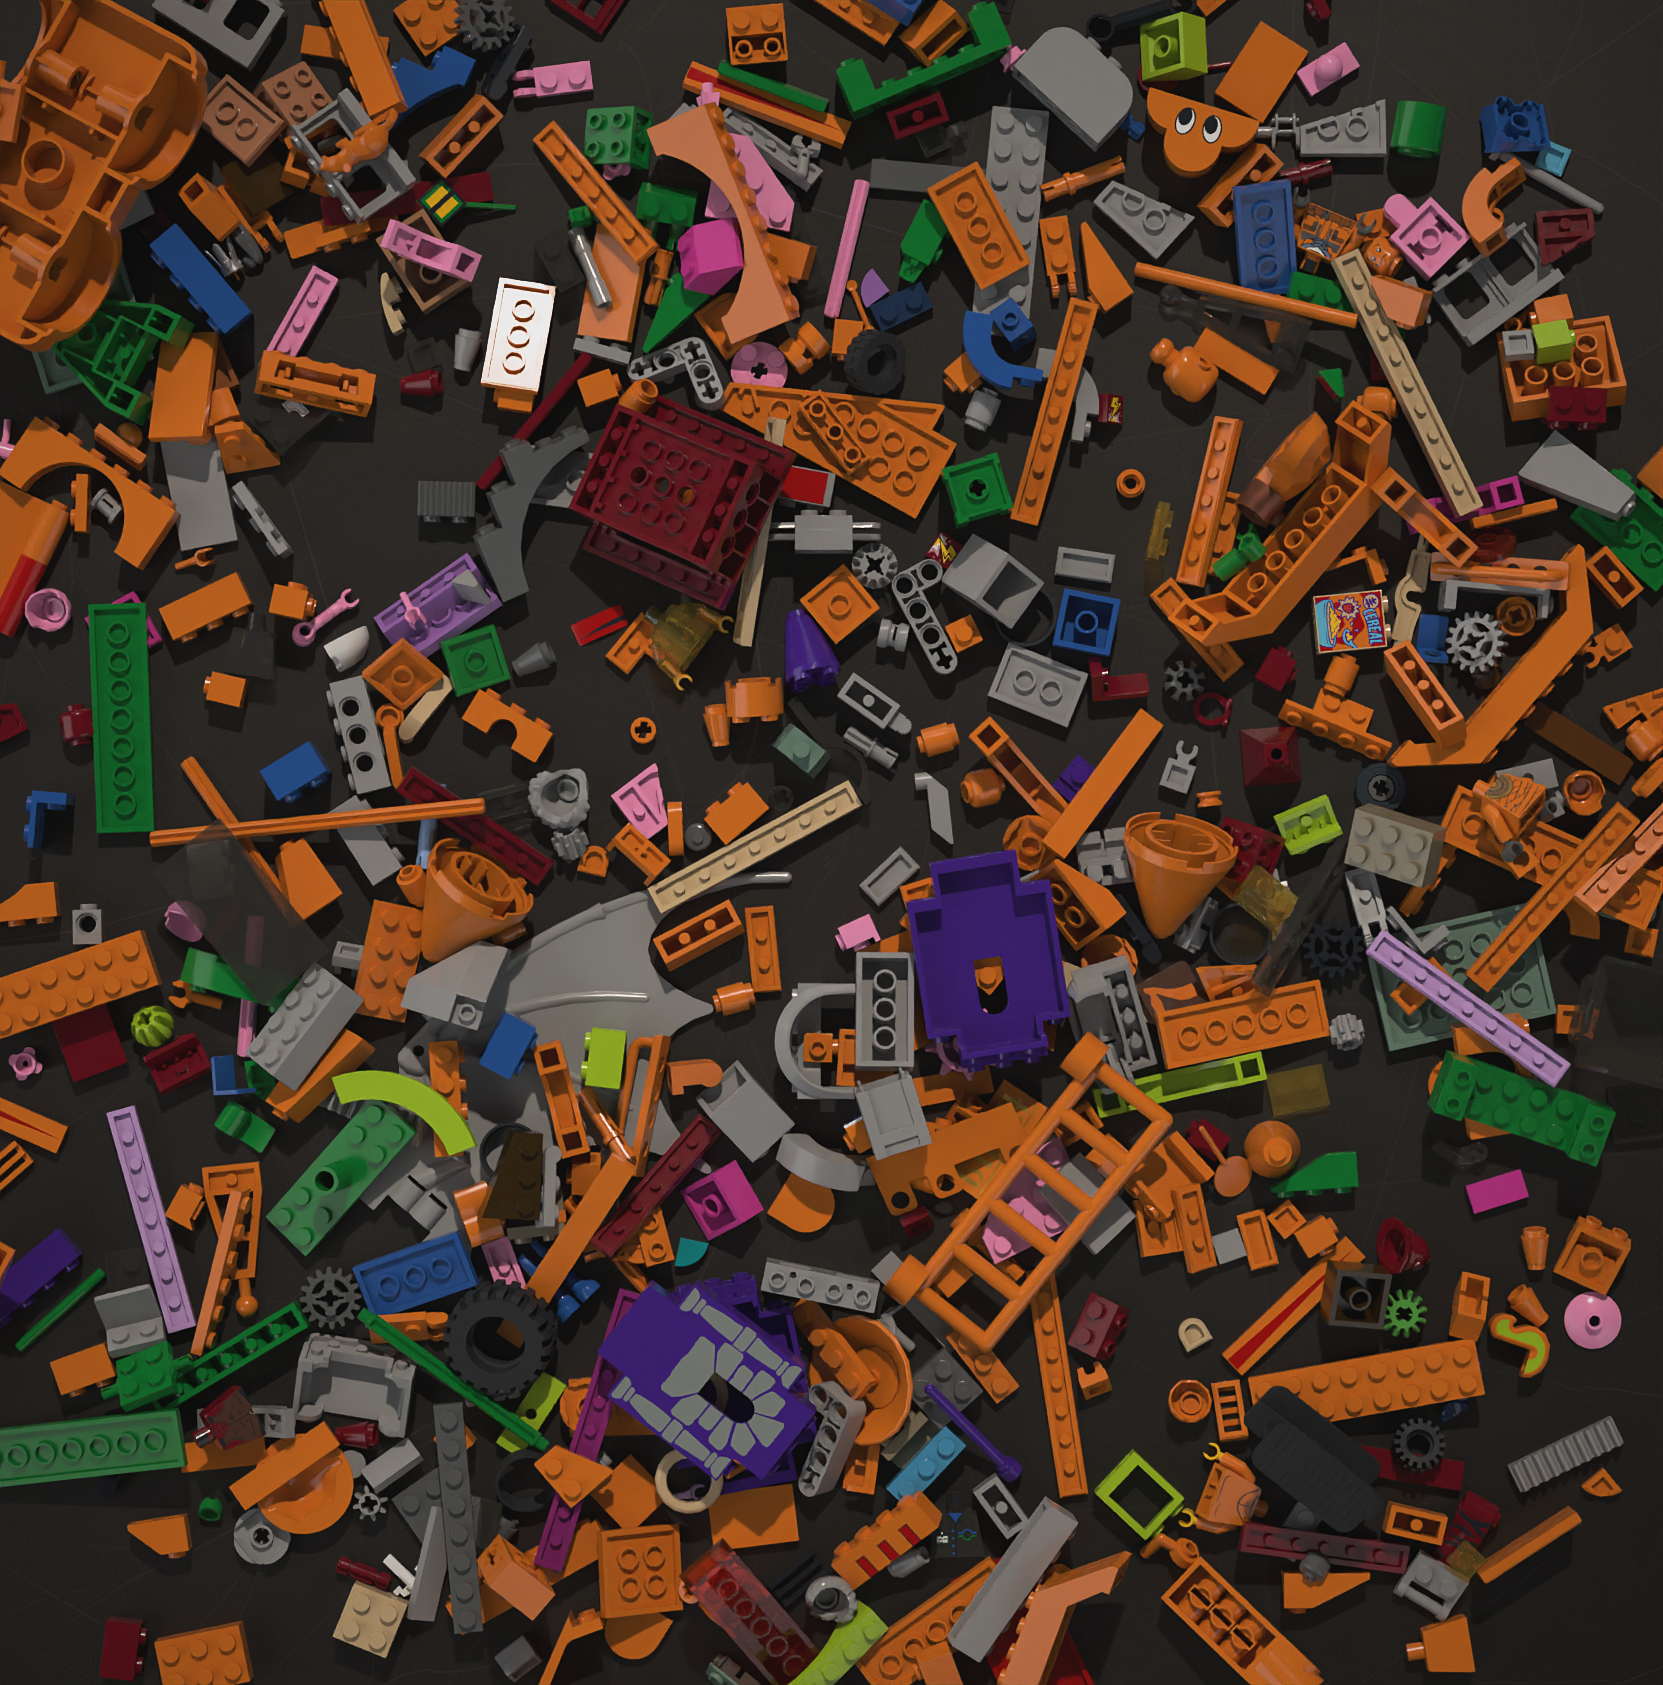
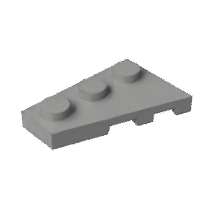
M1385 99L1364 108L1352 109L1350 112L1336 117L1330 116L1300 126V157L1386 156Z
M1112 181L1093 201L1094 205L1155 260L1160 257L1195 218L1115 181Z

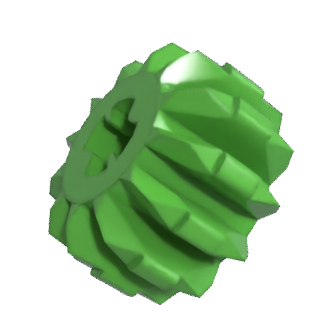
M1396 1289L1397 1299H1394L1389 1294L1388 1301L1390 1304L1387 1305V1313L1385 1314V1320H1389L1384 1324L1383 1328L1384 1330H1389L1393 1327L1392 1335L1395 1337L1399 1335L1402 1328L1403 1335L1407 1338L1410 1336V1327L1414 1332H1420L1419 1327L1415 1323L1417 1321L1423 1324L1426 1323V1319L1418 1316V1314L1427 1312V1308L1425 1306L1416 1307L1423 1299L1417 1296L1411 1301L1413 1297L1412 1290H1408L1403 1298L1401 1289ZM1399 1307L1403 1309L1409 1308V1312H1406L1409 1315L1407 1319L1396 1318V1315H1399L1396 1312Z

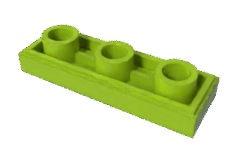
M544 1370L514 1414L538 1431L567 1385ZM534 1409L537 1412V1416L529 1418L526 1411ZM506 1427L496 1441L497 1444L511 1453L526 1449L529 1445Z

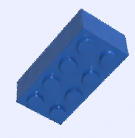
M176 223L149 245L153 249L150 256L162 269L168 267L171 270L172 274L168 277L179 290L183 291L185 288L188 290L191 296L187 299L198 312L206 311L210 316L206 321L217 334L220 335L224 332V334L229 336L254 315Z

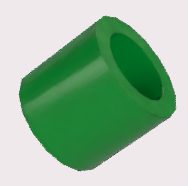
M1397 101L1390 142L1391 149L1398 151L1401 155L1418 158H1431L1432 156L1440 155L1448 109L1425 102Z

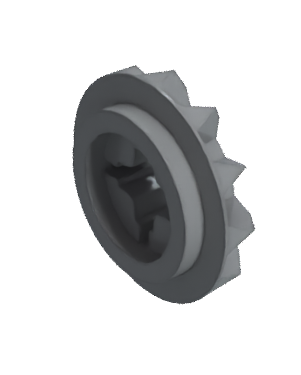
M879 543L864 545L856 552L852 560L854 577L861 585L867 588L878 589L885 587L894 579L897 572V559L893 551ZM866 556L874 561L882 557L885 558L880 564L881 572L884 575L877 573L875 570L865 574L870 566Z

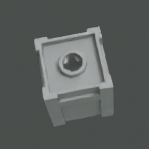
M901 1067L898 1068L900 1073L867 1084H861L860 1080H858V1086L853 1087L876 1160L932 1143L912 1076L908 1070L902 1071Z

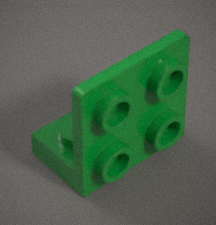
M636 106L588 109L583 155L592 166L625 164L637 170H649L651 141L646 129L652 127L653 114Z

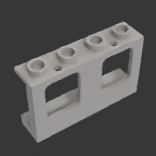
M155 0L152 4V8L157 13L249 72L256 65L255 58L281 18L287 17V13L282 9L284 4L279 0H257L268 7L270 12L255 36L251 40H246L224 25L226 17L237 0H210L209 4L203 9H197L185 0Z
M346 88L338 94L335 101L299 126L296 124L292 125L290 140L299 152L303 150L309 158L307 163L316 175L320 173L326 181L324 185L332 197L337 196L342 202L343 206L341 207L345 215L351 221L354 219L360 225L413 188L416 178L389 142L385 151L380 156L351 166L352 171L349 173H332L319 169L323 160L307 140V135L329 120H336L351 140L355 137L353 132L372 121L350 90ZM368 165L386 186V191L359 209L340 182L363 166Z
M1513 222L1504 229L1507 239H1515L1535 266L1533 272L1514 286L1508 285L1490 261L1489 256L1485 258L1481 253L1472 260L1467 256L1455 265L1458 271L1449 277L1444 273L1432 282L1434 288L1430 292H1433V300L1468 347L1477 343L1565 278L1558 268L1554 270L1551 264L1540 268L1538 247L1524 229L1527 226L1525 222L1518 226ZM1468 272L1487 295L1489 303L1475 315L1465 320L1459 315L1444 294V288L1460 275Z
M767 1257L761 1290L874 1313L880 1284L879 1280Z

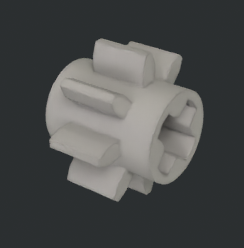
M367 1484L364 1487V1494L360 1492L354 1494L359 1499V1503L353 1505V1509H360L362 1512L360 1519H363L366 1515H371L372 1520L375 1521L377 1519V1511L381 1513L387 1511L381 1505L382 1502L387 1501L389 1498L388 1496L381 1497L379 1493L370 1490ZM368 1496L378 1502L373 1509L369 1505H364Z

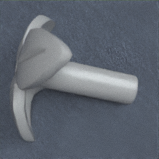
M892 1306L883 1311L880 1315L881 1318L879 1320L876 1319V1321L881 1322L895 1335L902 1348L909 1353L914 1349L915 1343L896 1327L895 1321L892 1318V1315L903 1308V1306Z

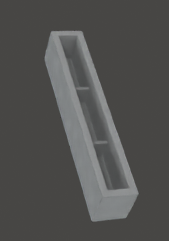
M1046 1496L947 1634L953 1647L979 1663L984 1656H988L992 1652L997 1637L1009 1628L1014 1613L1024 1607L1028 1599L1027 1595L1031 1589L1041 1583L1044 1571L1050 1563L1053 1564L1058 1559L1061 1552L1060 1548L1066 1540H1070L1076 1533L1078 1522L1071 1512Z

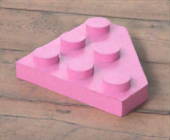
M729 133L734 139V150L738 160L745 167L747 183L755 192L756 205L759 213L766 220L767 229L789 233L794 210L793 200L749 136ZM711 179L705 217L718 220L730 217L737 218L730 201Z

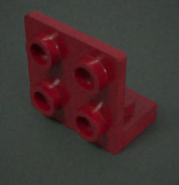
M1225 817L1220 829L1227 832L1233 838V848L1238 846L1236 862L1225 877L1266 892L1286 839L1265 829Z

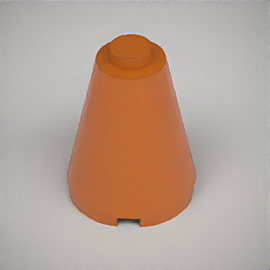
M1264 1121L1257 1124L1249 1132L1244 1141L1243 1152L1245 1159L1249 1162L1254 1172L1264 1177L1277 1178L1286 1175L1296 1166L1300 1158L1301 1146L1297 1134L1291 1127L1279 1121Z

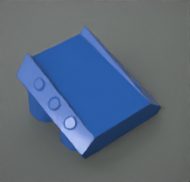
M1499 96L1492 105L1482 107L1479 121H1481L1485 142L1484 153L1550 150L1551 145L1543 104L1525 100L1522 104L1515 105L1510 98Z

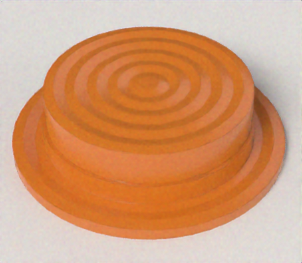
M306 1433L295 1434L294 1438H281L273 1443L263 1453L256 1468ZM336 1447L258 1501L257 1504L264 1516L282 1530L296 1534H310L322 1531L333 1525L344 1514L350 1504L354 1489L351 1465L342 1450Z

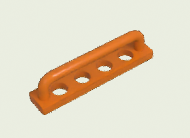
M1433 552L1431 554L1430 579L1432 581L1458 580L1552 590L1570 589V561L1472 554L1465 561V565L1458 569L1441 552ZM1484 562H1489L1492 565V567L1481 566V564ZM1511 564H1516L1519 566L1520 569L1508 567ZM1544 566L1547 570H1536V568Z
M655 1034L654 1038L639 1037L630 1044L627 1052L614 1119L615 1125H617L618 1129H622L623 1132L639 1051L642 1048L652 1049L632 1148L637 1156L631 1162V1164L637 1167L632 1175L634 1177H644L671 1041V1037ZM609 1147V1157H610L611 1154L613 1153V1151H611V1149H610V1147Z

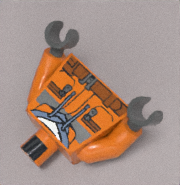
M1296 187L1293 191L1294 202L1292 203L1295 249L1305 254L1299 269L1315 275L1321 261L1331 265L1332 260L1359 249L1367 237V233L1374 229L1377 223L1376 219L1372 225L1367 226L1363 222L1366 213H1364L1358 222L1310 203L1309 189L1307 196L1303 198L1298 197V187Z

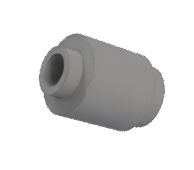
M984 387L981 392L975 390L965 413L967 417L965 424L986 432L987 427L992 425L1001 404V400L997 399L998 393Z

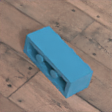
M945 1425L887 1483L886 1489L899 1501L907 1494L912 1496L918 1490L923 1492L965 1448V1441L948 1425Z

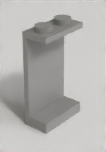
M1445 580L1440 583L1438 612L1449 613L1456 609L1457 591L1536 598L1535 621L1546 619L1548 613L1552 614L1554 597L1549 596L1550 589L1458 580Z

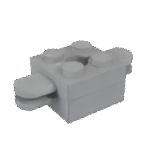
M801 510V515H795V522L770 523V530H795V534H769L768 541H795V554H852L853 541H881V534H853V530L881 529V523L852 522V515H847L846 510H830L829 515H818V510Z

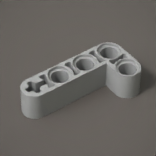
M927 559L896 575L892 581L891 589L932 668L940 675H947L956 668L957 656L923 591L940 581L943 570L939 562L934 559ZM927 565L934 566L938 572L937 577L934 580L924 579L921 574L923 567ZM903 578L910 580L913 586L912 590L906 594L900 593L896 588L897 581ZM917 603L925 607L926 614L923 618L915 619L910 615L909 609L913 604ZM927 629L936 630L939 634L938 642L935 644L926 643L923 639L924 631ZM944 643L946 648H942L941 651L945 658L949 656L952 658V661L949 662L950 668L938 667L939 655L937 652L931 655L929 650L937 649Z
M838 1380L815 1384L811 1386L808 1392L809 1401L825 1417L798 1480L800 1491L807 1497L827 1493L834 1489L866 1414L864 1401L862 1399H852Z

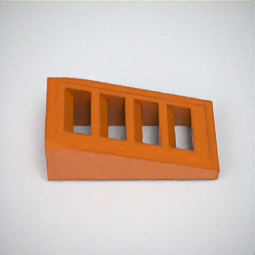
M1240 1380L1211 1384L1220 1443L1248 1439V1429L1244 1425L1245 1411ZM1231 1390L1236 1392V1395L1220 1398L1218 1392ZM1237 1402V1407L1221 1409L1220 1404ZM1239 1413V1418L1223 1421L1222 1416ZM1241 1425V1430L1224 1431V1427Z

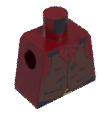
M233 1385L199 1413L205 1426L192 1433V1437L200 1449L214 1442L217 1449L225 1451L263 1437L267 1433L242 1387Z

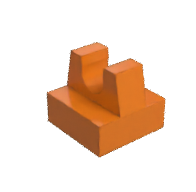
M1099 1361L1093 1363L1095 1372L1092 1374H1085L1083 1367L1077 1369L1078 1380L1086 1400L1113 1390L1106 1370Z

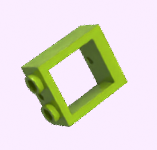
M1134 1449L1094 1489L1095 1494L1145 1541L1149 1536L1155 1538L1164 1528L1162 1522L1169 1515L1172 1518L1176 1516L1184 1506L1181 1503L1185 1499L1183 1495ZM1137 1465L1173 1497L1145 1528L1109 1496Z

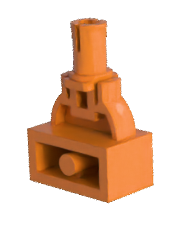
M660 1206L620 1251V1253L624 1254L614 1258L615 1263L627 1261L649 1267L674 1260ZM591 1243L587 1244L582 1252L596 1250V1252L583 1255L585 1263L607 1257L592 1246Z

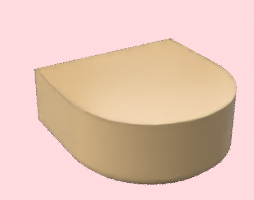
M1187 1318L1179 1326V1338L1187 1352L1212 1339L1206 1325L1200 1319Z

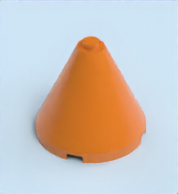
M1148 812L1133 816L1127 821L1123 840L1146 928L1151 932L1152 936L1163 939L1176 932L1234 866L1238 854V846L1233 848V838L1224 830L1206 821L1182 814H1176L1175 820L1159 819L1160 812Z
M446 838L438 841L428 855L420 949L424 958L433 963L441 962L478 941H484L515 925L527 916L533 906V895L530 893L528 896L526 895L523 888L527 882L519 873L474 843L470 848L458 845L460 842L458 838Z

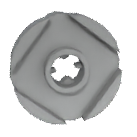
M259 1507L252 1508L245 1512L236 1523L234 1546L239 1555L250 1563L271 1564L285 1554L289 1547L292 1533L282 1530L271 1523ZM258 1528H262V1531L264 1528L269 1531L267 1536L269 1541L267 1543H263V1540L261 1543L256 1541L255 1538L258 1535L256 1530Z

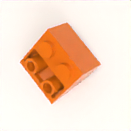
M783 3L726 8L731 66L788 61Z

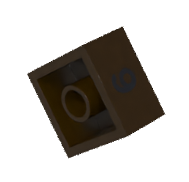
M1328 1260L1319 1316L1328 1325L1383 1330L1392 1274L1383 1265Z

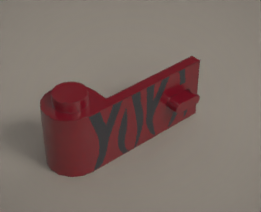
M1467 1490L1456 1508L1453 1521L1444 1534L1442 1546L1438 1545L1432 1557L1462 1574L1490 1527L1494 1529L1501 1517V1513L1498 1512L1499 1506Z

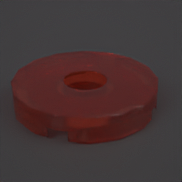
M1487 526L1481 528V532L1474 534V530H1471L1465 534L1478 546L1477 550L1467 559L1469 561L1477 563L1501 561L1510 557L1517 549L1516 535L1513 536L1512 531L1507 528Z

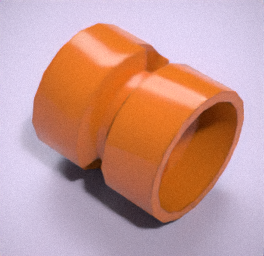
M808 321L796 331L797 337H789L778 347L786 360L800 375H803L813 366L815 358L820 360L832 350L823 336Z

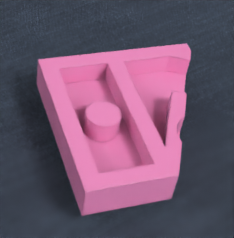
M655 763L610 796L627 820L647 839H650L668 825L658 777V768Z

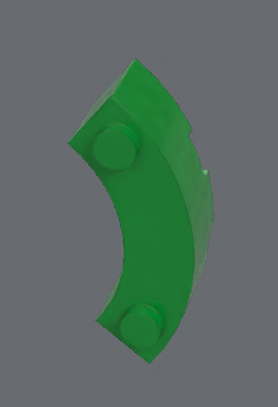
M190 947L180 977V981L191 984L189 988L191 990L206 994L207 989L267 1005L269 1006L268 1011L273 1013L278 1010L287 995L301 979L290 974L253 966Z

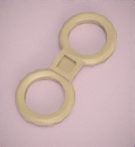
M714 1372L709 1378L716 1387L717 1398L714 1406L724 1412L729 1397L727 1383L724 1378ZM674 1449L666 1454L658 1464L655 1474L656 1491L663 1503L674 1511L685 1514L701 1512L712 1506L720 1496L723 1486V1475L717 1481L711 1477L712 1483L709 1491L697 1501L687 1502L679 1500L669 1490L666 1477L668 1470L674 1463L687 1458Z

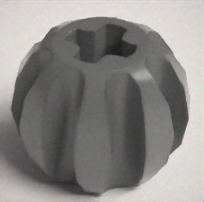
M1183 660L1176 661L1175 664L1178 671L1175 672L1168 667L1164 675H1168L1172 679L1171 682H1163L1165 691L1172 687L1175 689V693L1171 698L1178 701L1180 694L1183 693L1185 694L1186 702L1193 701L1194 698L1191 691L1195 690L1201 695L1205 688L1197 683L1199 679H1206L1204 671L1200 674H1195L1194 669L1198 666L1197 663L1191 661L1187 669L1183 665ZM1183 673L1187 674V679L1192 680V684H1188L1185 689L1182 688V683L1177 682V678H1181Z

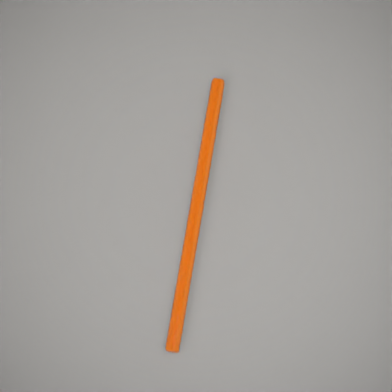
M483 798L160 830L150 833V844L152 847L475 815L484 813L486 806Z

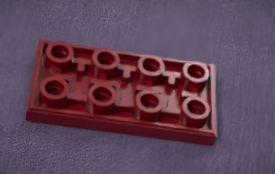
M107 1003L52 1022L73 1082L129 1062Z

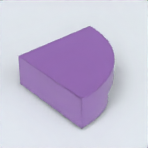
M873 268L865 275L861 286V297L866 309L889 293V289Z

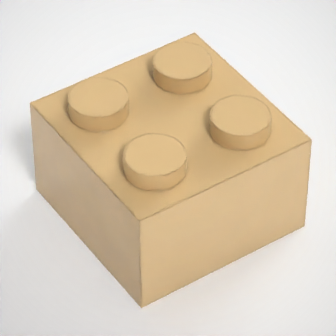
M356 1580L332 1637L386 1658L408 1607L409 1600L396 1596L386 1590L376 1588L374 1585Z

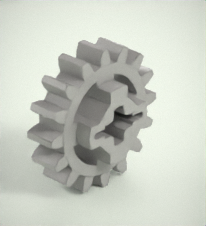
M1476 611L1474 615L1466 612L1465 620L1456 618L1455 621L1458 626L1457 628L1449 627L1448 630L1453 636L1452 638H1446V642L1452 643V647L1447 650V653L1455 654L1451 662L1453 664L1461 663V670L1468 671L1470 669V673L1476 674L1479 673V670L1489 672V664L1495 667L1499 666L1496 658H1505L1506 655L1501 651V648L1507 647L1509 644L1502 641V637L1507 635V631H1499L1503 623L1497 620L1493 621L1494 615L1486 614L1484 616V612ZM1479 623L1485 625L1490 631L1484 632ZM1464 653H1470L1471 658L1475 659V661L1468 659Z

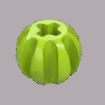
M158 1005L141 1007L133 1015V1022L131 1023L133 1036L139 1043L147 1047L163 1045L166 1040L171 1038V1031L174 1029L173 1018L167 1009Z

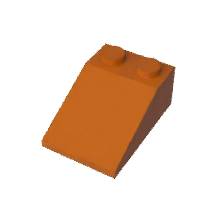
M1059 859L1054 860L1027 880L1034 881L1046 878L1050 880L1057 928L1075 951L1103 933L1127 913L1108 889Z

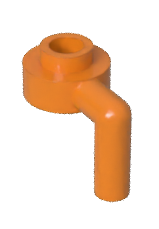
M1159 1533L1140 1550L1141 1556L1148 1559L1162 1546L1169 1550L1172 1560L1179 1567L1185 1569L1189 1568L1199 1558L1198 1548L1194 1542L1186 1538H1179L1175 1541L1163 1533Z

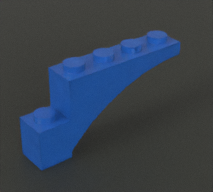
M444 46L442 52L437 51L432 60L431 67H434L433 71L401 57L399 63L394 62L392 69L408 110L398 114V118L390 129L389 134L402 120L432 99L459 88L466 90L478 65L476 60Z

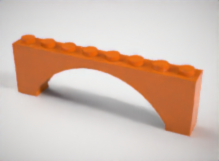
M711 102L648 128L646 131L656 156L664 154L672 156L702 171L724 192L737 215L744 242L743 275L736 298L728 314L721 317L730 342L733 344L798 318L800 314L798 311L799 303L796 297L791 294L788 286L787 273L781 268L778 261L777 248L770 241L766 231V220L757 208L755 192L749 187L745 178V167L738 160L734 150V139L727 132L724 125V114L716 102Z

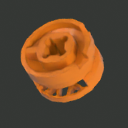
M1519 596L1509 597L1500 602L1494 613V621L1497 620L1503 623L1499 631H1507L1506 636L1518 637L1526 634L1532 629L1536 619V610L1532 603Z

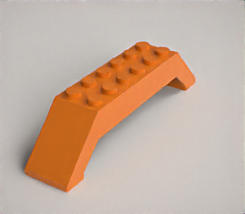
M1353 400L1335 421L1338 428L1331 464L1264 541L1263 545L1266 547L1264 555L1255 562L1248 560L1247 566L1236 574L1222 592L1193 600L1186 597L1169 616L1168 620L1204 646L1273 633L1383 503V499L1370 487L1387 470L1392 428L1389 422Z
M1580 544L1571 547L1560 560L1571 562L1570 589L1558 590L1559 614L1465 722L1467 738L1444 750H1441L1436 742L1414 744L1411 740H1407L1399 746L1387 760L1386 764L1395 768L1475 765L1488 763L1498 752L1495 746L1500 741H1507L1517 730L1514 724L1519 719H1526L1536 708L1533 702L1537 698H1544L1555 685L1551 681L1556 676H1563L1573 665L1570 659L1574 655L1582 654L1592 643L1589 637L1594 631L1585 551Z
M1123 1551L1052 1576L1043 1585L1039 1584L1035 1592L1032 1591L1028 1597L1025 1607L1029 1611L1026 1617H1022L1018 1624L1016 1633L1020 1636L1016 1644L1012 1643L1006 1659L1010 1660L1007 1668H1003L997 1685H1046L1077 1602L1101 1592L1109 1595L1123 1579L1132 1553Z

